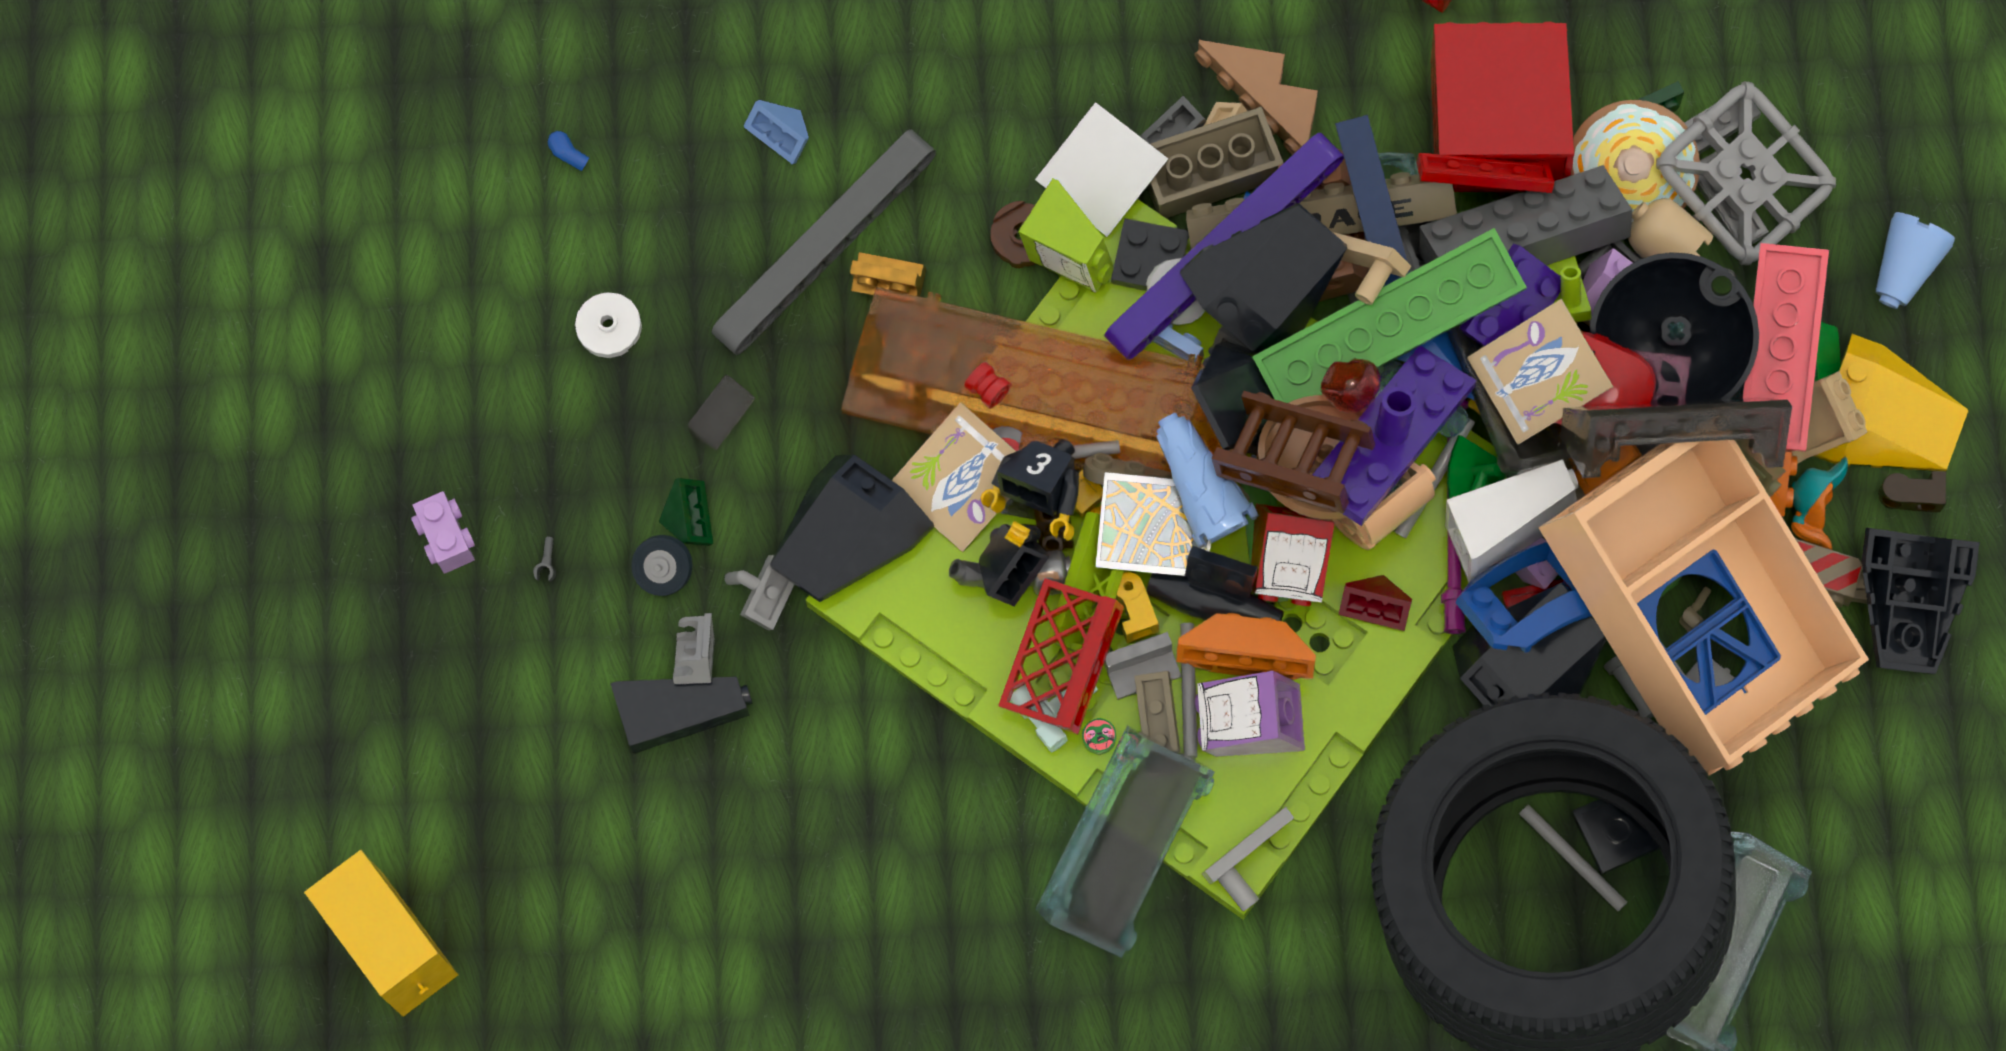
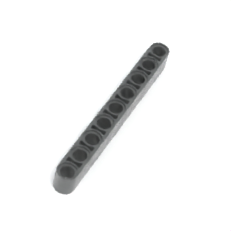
M912 129L906 131L715 323L711 334L735 355L744 352L932 162L936 155V150Z

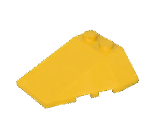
M1852 334L1842 358L1839 372L1850 386L1851 397L1856 408L1864 416L1865 427L1868 433L1854 441L1843 443L1814 455V457L1833 464H1837L1841 459L1847 457L1848 466L1855 464L1871 465L1873 468L1892 466L1911 470L1946 471L1968 409L1884 345Z

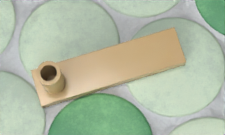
M1333 232L1347 244V250L1341 259L1342 261L1370 268L1355 293V297L1365 304L1372 305L1390 274L1405 278L1411 267L1394 248Z

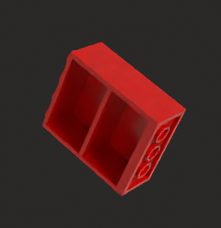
M1447 22L1444 24H1434L1430 62L1434 154L1549 164L1554 181L1571 176L1574 144L1566 23L1479 22L1476 24H1456ZM1453 184L1454 192H1524V190Z

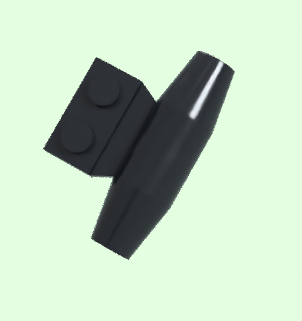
M1192 546L1189 552L1185 576L1152 573L1146 591L1149 596L1177 611L1204 621L1216 613H1236L1243 617L1259 619L1269 617L1276 621H1282L1284 614L1283 610L1251 594L1258 567Z

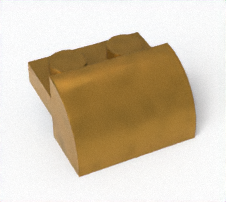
M859 252L858 260H853L850 274L854 278L851 291L916 304L921 295L927 269L922 264Z

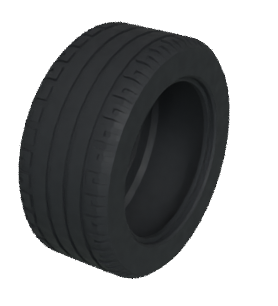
M1549 692L1528 694L1526 698L1519 699L1518 696H1514L1510 699L1498 700L1496 705L1490 706L1487 704L1482 706V708L1470 711L1469 716L1464 719L1462 717L1457 718L1451 724L1443 727L1442 733L1439 735L1434 734L1430 740L1420 747L1419 754L1413 755L1400 772V779H1395L1386 796L1387 804L1382 806L1376 824L1378 831L1374 834L1371 852L1373 859L1371 863L1373 895L1387 948L1399 977L1403 979L1405 987L1414 1000L1421 1004L1422 1010L1435 1023L1444 1025L1443 1028L1446 1032L1461 1042H1469V1047L1478 1051H1639L1645 1043L1650 1045L1666 1035L1667 1029L1671 1026L1675 1028L1691 1013L1690 1008L1692 1006L1696 1007L1709 990V983L1715 981L1724 963L1723 957L1728 952L1732 938L1736 911L1735 854L1731 826L1726 809L1721 805L1722 799L1713 781L1707 779L1708 773L1694 755H1689V750L1672 734L1668 736L1665 728L1648 717L1643 719L1640 717L1639 712L1628 709L1620 704L1617 706L1611 705L1609 700H1602L1593 696H1589L1587 699L1581 698L1580 694L1560 692L1558 696H1549ZM1539 793H1578L1598 798L1618 807L1647 830L1659 846L1670 872L1664 900L1654 919L1634 942L1610 959L1596 965L1575 971L1556 973L1527 971L1508 966L1489 957L1473 946L1456 929L1447 916L1442 905V893L1449 863L1458 845L1467 833L1486 815L1500 806L1516 799Z

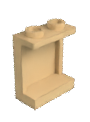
M1839 371L1814 381L1806 452L1792 451V455L1797 456L1798 463L1843 443L1854 441L1868 433L1865 427L1864 416L1856 408L1851 397L1850 386L1842 378Z

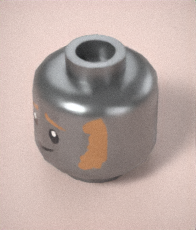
M1058 550L1047 552L1049 555L1048 560L1029 585L1033 586L1036 595H1039L1044 578L1062 584L1065 583L1071 564L1070 556L1065 557L1063 552ZM1051 589L1049 595L1060 594L1061 592Z

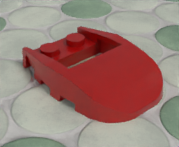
M1581 331L1591 350L1596 351L1595 357L1613 387L1574 410L1573 416L1568 414L1556 421L1555 424L1575 432L1579 431L1605 438L1626 437L1635 432L1646 418L1656 388L1654 371L1647 360L1631 349L1624 348L1603 335Z

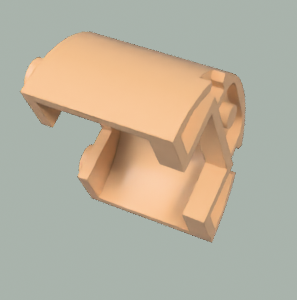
M1414 462L1362 526L1348 517L1331 520L1335 522L1334 525L1352 542L1369 550L1434 498L1435 491L1432 483L1436 478L1426 465L1422 464L1419 466Z

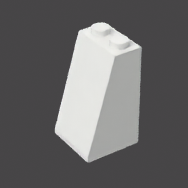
M1563 459L1447 499L1445 526L1469 583L1494 564L1527 548L1543 537L1539 527L1577 501L1575 490L1579 488L1574 471L1572 469L1567 470Z

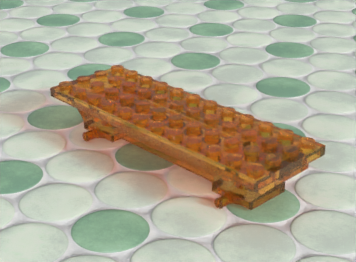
M876 287L841 407L843 414L932 435L961 402L992 430L1001 426H1008L1022 432L1019 450L1032 441H1039L1053 447L1060 439L1068 440L1073 446L1119 440L1121 453L1110 454L1109 456L1113 459L1126 462L1137 461L1147 467L1171 472V469L1157 440L1158 434L1156 431L1161 428L1158 423L1160 420L1173 413H1177L1178 417L1185 416L1186 420L1189 419L1212 454H1214L1217 447L1223 449L1191 389L1198 372L1205 368L1201 364L1203 361L1202 356L1197 355L1196 362H1194L1195 354H1189V359L1184 360L1142 350L1137 356L1127 360L1108 341L940 302L942 296L935 293L934 297L933 292H928V297L922 298ZM983 362H988L994 368L995 374L998 377H1005L1012 383L1008 394L992 409H988L981 402V397L978 393L972 394L964 387L969 375ZM1087 458L1074 459L1075 469L1082 471Z

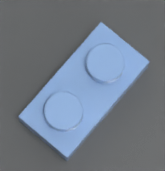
M1172 324L1153 340L1156 344L1196 368L1204 358L1203 347L1200 346L1201 342L1189 333L1181 335L1172 329Z

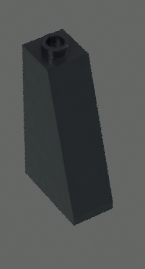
M712 677L711 683L674 684L673 679L616 681L610 683L630 748L634 754L750 716L747 705L753 704L747 684L740 686L737 677Z

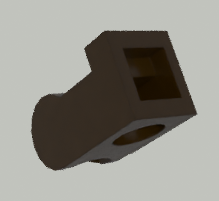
M1932 471L1928 479H1911L1904 474H1891L1887 476L1879 489V500L1884 506L1891 509L1941 512L1946 504V472Z

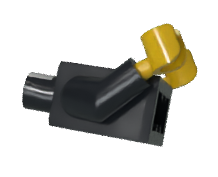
M1060 439L1053 447L1039 441H1032L1023 449L1004 456L991 482L994 485L993 488L987 489L981 494L982 504L987 508L991 505L992 511L1000 513L1006 506V500L1003 497L1005 496L1053 517L1058 512L1060 513L1059 518L1051 522L1050 532L1057 538L1059 529L1062 526H1066L1063 535L1064 539L1067 541L1071 540L1074 536V527L1068 521L1070 515H1074L1079 491V474L1075 470L1074 458L1072 457L1075 453L1074 446L1066 439Z

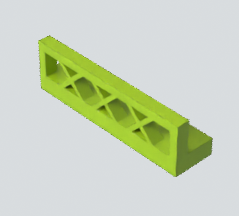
M1087 512L1064 584L1101 595L1102 597L1107 596L1115 599L1124 570L1112 569L1110 576L1105 580L1102 579L1103 568L1096 567L1101 515ZM1062 592L1057 608L1067 604ZM1069 594L1072 601L1078 598ZM1087 600L1075 606L1081 622L1094 615L1091 609L1093 602ZM1070 609L1054 617L1060 633L1077 625ZM1052 626L1050 627L1047 639L1055 636ZM1080 630L1063 639L1068 650L1077 651L1082 648L1083 644H1080L1082 638Z

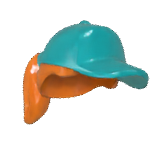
M1847 457L1841 459L1828 471L1808 468L1797 481L1792 483L1791 486L1794 489L1793 506L1796 513L1793 516L1791 530L1795 536L1803 541L1832 550L1831 541L1823 531L1825 526V507L1832 500V490L1841 483L1846 475L1848 468Z

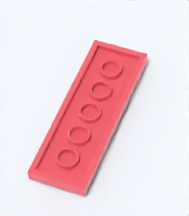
M1760 244L1753 304L1758 319L1759 346L1754 366L1744 383L1739 427L1762 448L1806 452L1829 250Z

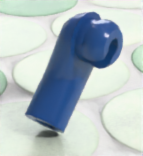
M555 131L549 135L548 146L553 155L582 171L589 157L574 148L566 133Z

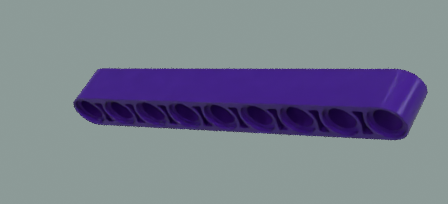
M1321 132L1310 138L1107 329L1104 337L1127 360L1137 356L1197 300L1180 274V270L1195 255L1211 244L1215 246L1231 238L1232 234L1240 230L1244 232L1260 224L1261 220L1296 203H1300L1337 169L1345 156Z

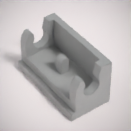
M705 613V616L684 617L679 620L678 626H691L695 628V631L677 633L673 673L674 684L711 683L715 640L712 613Z

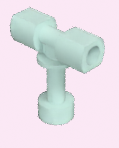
M1026 685L1019 687L1013 692L1010 700L1012 704L1020 706L1032 700ZM1095 687L1093 694L1098 691L1097 687ZM1064 690L1063 692H1061L1062 695H1063V697H1064V695H1065L1066 690ZM1056 696L1049 702L1047 700L1040 702V705L1045 715L1056 718L1061 703ZM1036 706L1029 708L1030 710L1038 712ZM1021 715L1024 719L1029 718L1036 726L1037 736L1051 753L1068 741L1061 728Z

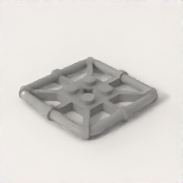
M1746 81L1732 88L1705 113H1699L1693 119V124L1670 143L1660 157L1656 159V168L1660 170L1664 179L1695 213L1693 217L1698 222L1702 221L1730 255L1737 259L1741 265L1749 266L1752 262L1759 260L1761 243L1777 244L1788 233L1797 231L1800 228V222L1826 200L1832 189L1836 187V178L1832 176L1825 163L1798 134L1800 131L1795 124L1791 126L1764 93L1755 87L1752 82ZM1739 100V135L1728 144L1713 127V123ZM1752 101L1782 134L1767 149L1752 133ZM1700 134L1718 153L1708 163L1677 160L1675 158ZM1789 142L1817 176L1787 173L1773 155ZM1741 166L1751 172L1752 179L1746 178L1743 180L1741 178ZM1677 172L1703 175L1718 193L1704 204ZM1782 185L1817 189L1792 213H1788L1773 196ZM1723 200L1739 216V243L1711 212ZM1763 204L1779 225L1753 247L1752 213Z

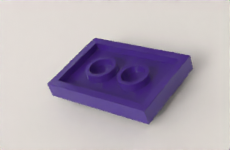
M1513 244L1508 254L1527 289L1462 323L1459 328L1483 347L1552 305L1561 292L1560 275L1520 245Z

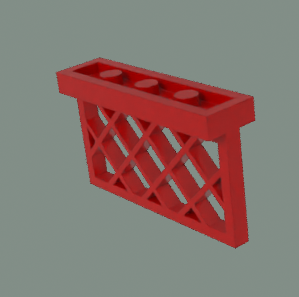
M1044 578L998 706L1078 735L1124 606L1116 599L1107 596L1102 597ZM1051 589L1062 592L1067 601V604L1053 611H1050L1046 603ZM1069 594L1078 598L1072 601ZM1087 600L1097 603L1094 615L1081 622L1075 606ZM1070 609L1077 625L1060 633L1054 617ZM1049 620L1055 636L1038 643L1035 636L1036 628L1038 625ZM1087 626H1089L1088 632L1085 630ZM1080 630L1084 638L1082 648L1070 654L1063 639ZM1059 641L1065 657L1048 664L1042 649ZM1031 642L1034 644L1032 648H1030ZM1037 652L1044 668L1027 676L1023 667L1026 657ZM1078 657L1077 662H1076V665H1075L1074 662H1073V659H1075V658ZM1069 663L1073 672L1069 681L1058 686L1052 670ZM1047 673L1054 689L1037 697L1030 681ZM1026 684L1032 700L1020 706L1009 703L1013 691ZM1066 690L1065 695L1063 697L1061 692ZM1054 695H1057L1061 703L1056 718L1045 715L1040 705V702ZM1036 706L1038 712L1030 710L1029 708Z

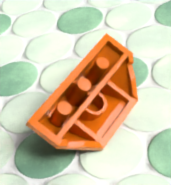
M1216 613L1178 638L1176 662L1188 663L1193 667L1209 672L1239 676L1275 671L1291 680H1296L1301 677L1313 679L1316 655L1286 622L1276 621L1269 617L1259 619L1243 617L1236 613Z

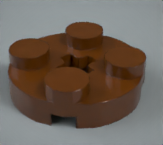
M1015 201L1002 207L996 213L991 226L990 238L995 253L1014 268H1023L1024 266L1036 264L1029 260L1022 240L1015 238L1018 235L1017 229L1022 227L1035 206L1027 204L1025 201Z

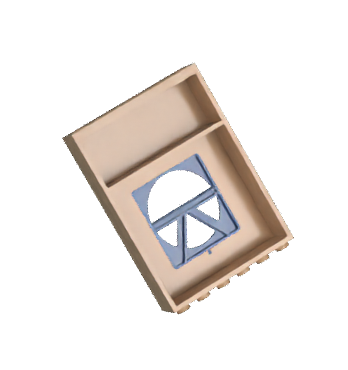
M1719 413L1680 429L1539 527L1542 535L1658 724L1666 729L1668 736L1671 734L1675 736L1689 750L1690 756L1694 755L1708 773V776L1723 767L1725 770H1730L1739 765L1744 760L1742 757L1747 751L1751 753L1763 747L1767 743L1765 737L1771 733L1775 735L1787 729L1791 725L1789 719L1793 716L1800 717L1814 708L1813 701L1817 698L1822 700L1837 691L1835 686L1840 681L1844 683L1856 677L1860 673L1858 668L1869 660ZM1700 575L1720 584L1734 598L1666 649L1664 648L1657 632L1656 612L1660 596L1670 583L1680 576ZM1742 612L1747 625L1749 646H1746L1719 628ZM1710 639L1745 660L1741 672L1727 684L1715 686ZM1695 646L1699 683L1684 676L1674 664L1675 660Z

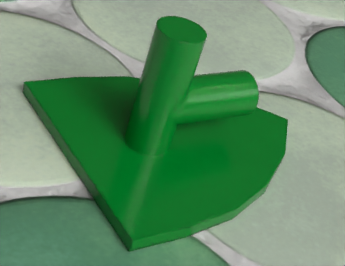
M1458 435L1448 464L1447 488L1449 499L1505 480L1510 465L1462 435Z

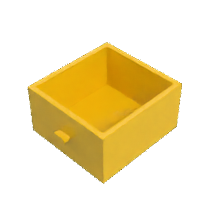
M359 850L304 892L378 994L403 1017L458 976L453 966L386 876L362 850Z

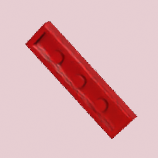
M1419 153L1417 158L1420 181L1552 193L1554 187L1549 164Z

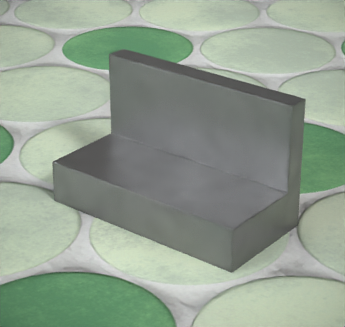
M1168 632L1109 652L1104 662L1117 700L1137 694L1135 675L1169 671L1171 681L1182 678L1172 652V642Z

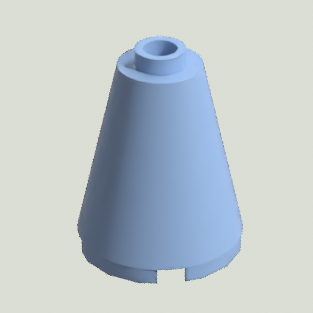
M1895 212L1890 222L1875 291L1876 294L1881 296L1879 302L1894 309H1897L1899 305L1906 306L1953 247L1955 241L1954 236L1932 223H1929L1928 226L1918 222L1920 218L1900 212Z

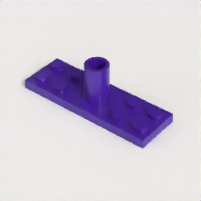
M1419 346L1358 419L1371 427L1375 447L1373 450L1360 446L1356 449L1341 482L1345 485L1349 500L1347 508L1342 514L1362 526L1472 392L1477 380L1424 347ZM1340 441L1312 474L1313 476L1320 478L1329 477L1344 442Z

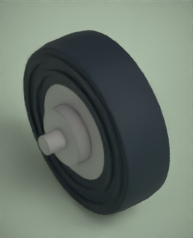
M656 535L642 542L635 550L631 564L632 573L637 584L646 592L658 596L671 595L682 589L689 581L693 568L692 557L688 548L680 540L668 535Z

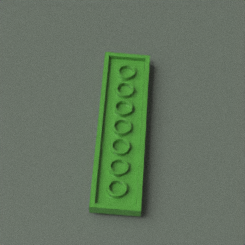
M1493 228L1408 273L1405 278L1401 277L1382 287L1372 305L1358 300L1252 357L1275 400L1289 403L1307 396L1328 395L1525 291L1527 287L1497 231Z

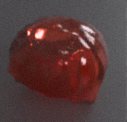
M1354 358L1349 362L1335 361L1324 375L1320 390L1337 410L1344 413H1357L1369 407L1373 400L1376 399L1375 396L1380 390L1381 375L1377 366L1370 360Z

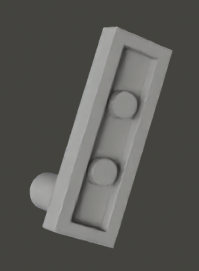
M1286 807L1281 809L1201 874L1209 884L1218 880L1244 912L1257 902L1259 898L1234 866L1294 818Z

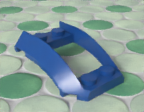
M1547 542L1523 549L1494 564L1471 580L1456 600L1457 606L1492 648L1507 650L1508 645L1520 647L1524 653L1530 652L1534 644L1560 628L1592 616ZM1547 560L1572 591L1546 603L1520 622H1517L1490 590V587L1514 572Z

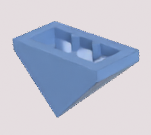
M762 100L755 102L743 126L791 164L797 162L809 138L801 110Z

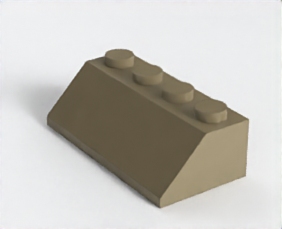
M1262 107L1151 143L1150 145L1166 156L1168 160L1147 187L1156 212L1165 218H1169L1187 210H1192V207L1197 204L1213 203L1260 186L1278 169V165L1284 164Z

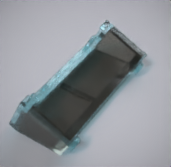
M1127 725L1036 907L1039 914L1050 925L1122 958L1125 951H1129L1132 948L1137 937V932L1134 931L1133 920L1193 800H1198L1202 795L1207 796L1211 791L1215 772L1207 765Z

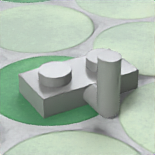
M768 555L758 578L744 570L729 572L725 575L726 584H742L752 590L740 615L767 630L774 629L794 586L792 582L771 568L770 563L774 555Z

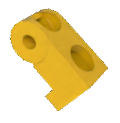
M1132 572L1123 573L1115 599L1124 606L1128 621L1122 622V631L1126 642L1130 643L1159 633V623L1141 578Z

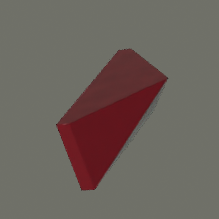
M1384 575L1347 582L1338 615L1405 631L1412 598Z

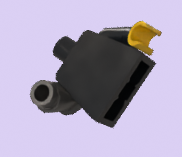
M1016 521L1012 523V526L1008 524L1001 525L1000 528H996L991 532L990 543L981 554L979 563L955 559L950 565L949 577L955 579L959 585L982 587L988 596L1015 607L1049 558L1047 552L1037 542L1041 537V530L1036 525L1019 524Z

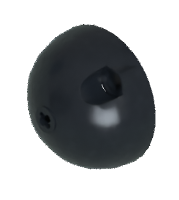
M1669 252L1655 254L1640 259L1624 268L1602 291L1594 307L1590 322V333H1597L1608 337L1612 342L1631 349L1649 362L1655 374L1656 388L1647 415L1660 419L1678 420L1693 418L1723 405L1738 392L1747 380L1754 366L1759 346L1757 315L1750 297L1738 281L1736 274L1732 270L1723 268L1711 260L1689 253ZM1726 276L1729 278L1732 284L1731 290L1723 294L1716 292L1712 285L1716 277ZM1680 321L1685 325L1682 330L1685 335L1681 337L1677 334L1674 337L1670 334L1672 328L1670 323L1674 322L1677 324Z

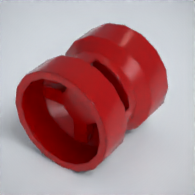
M988 362L981 363L969 375L964 384V387L970 393L979 394L981 402L988 409L998 405L1008 394L1012 383L1005 377H998L995 374L994 368Z

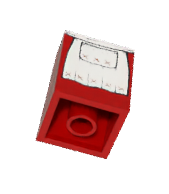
M1256 503L1255 509L1259 516L1254 520L1251 565L1258 568L1252 591L1258 594L1259 599L1271 602H1278V597L1291 598L1292 604L1311 606L1312 601L1322 602L1335 522L1331 519L1308 517L1287 507Z

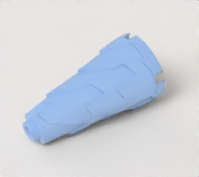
M1173 413L1158 422L1161 428L1156 431L1158 434L1157 440L1171 469L1173 482L1181 498L1184 514L1198 548L1206 546L1203 539L1205 536L1208 541L1210 540L1213 543L1247 525L1248 521L1245 517L1247 513L1252 520L1259 516L1253 503H1249L1234 481L1216 475L1211 459L1213 454L1209 451L1189 419L1186 420L1185 416L1178 417L1177 413Z

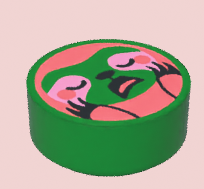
M1102 718L1089 721L1082 732L1084 746L1094 754H1105L1112 750L1117 739L1113 724Z

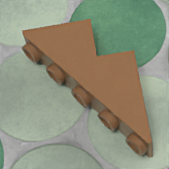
M1199 40L1198 51L1194 53L1198 62L1205 68L1210 67L1217 74L1216 77L1220 84L1227 90L1232 89L1239 96L1240 103L1243 104L1247 111L1262 107L1272 135L1276 133L1284 141V147L1291 155L1310 139L1318 91L1281 84L1285 54Z

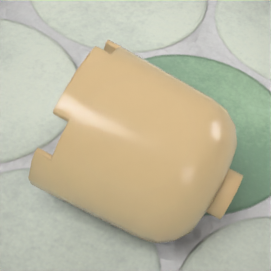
M1657 199L1649 205L1642 202L1632 212L1631 237L1628 238V241L1642 258L1669 252L1689 253L1700 256L1696 252L1703 242L1709 245L1713 239V234L1672 199Z

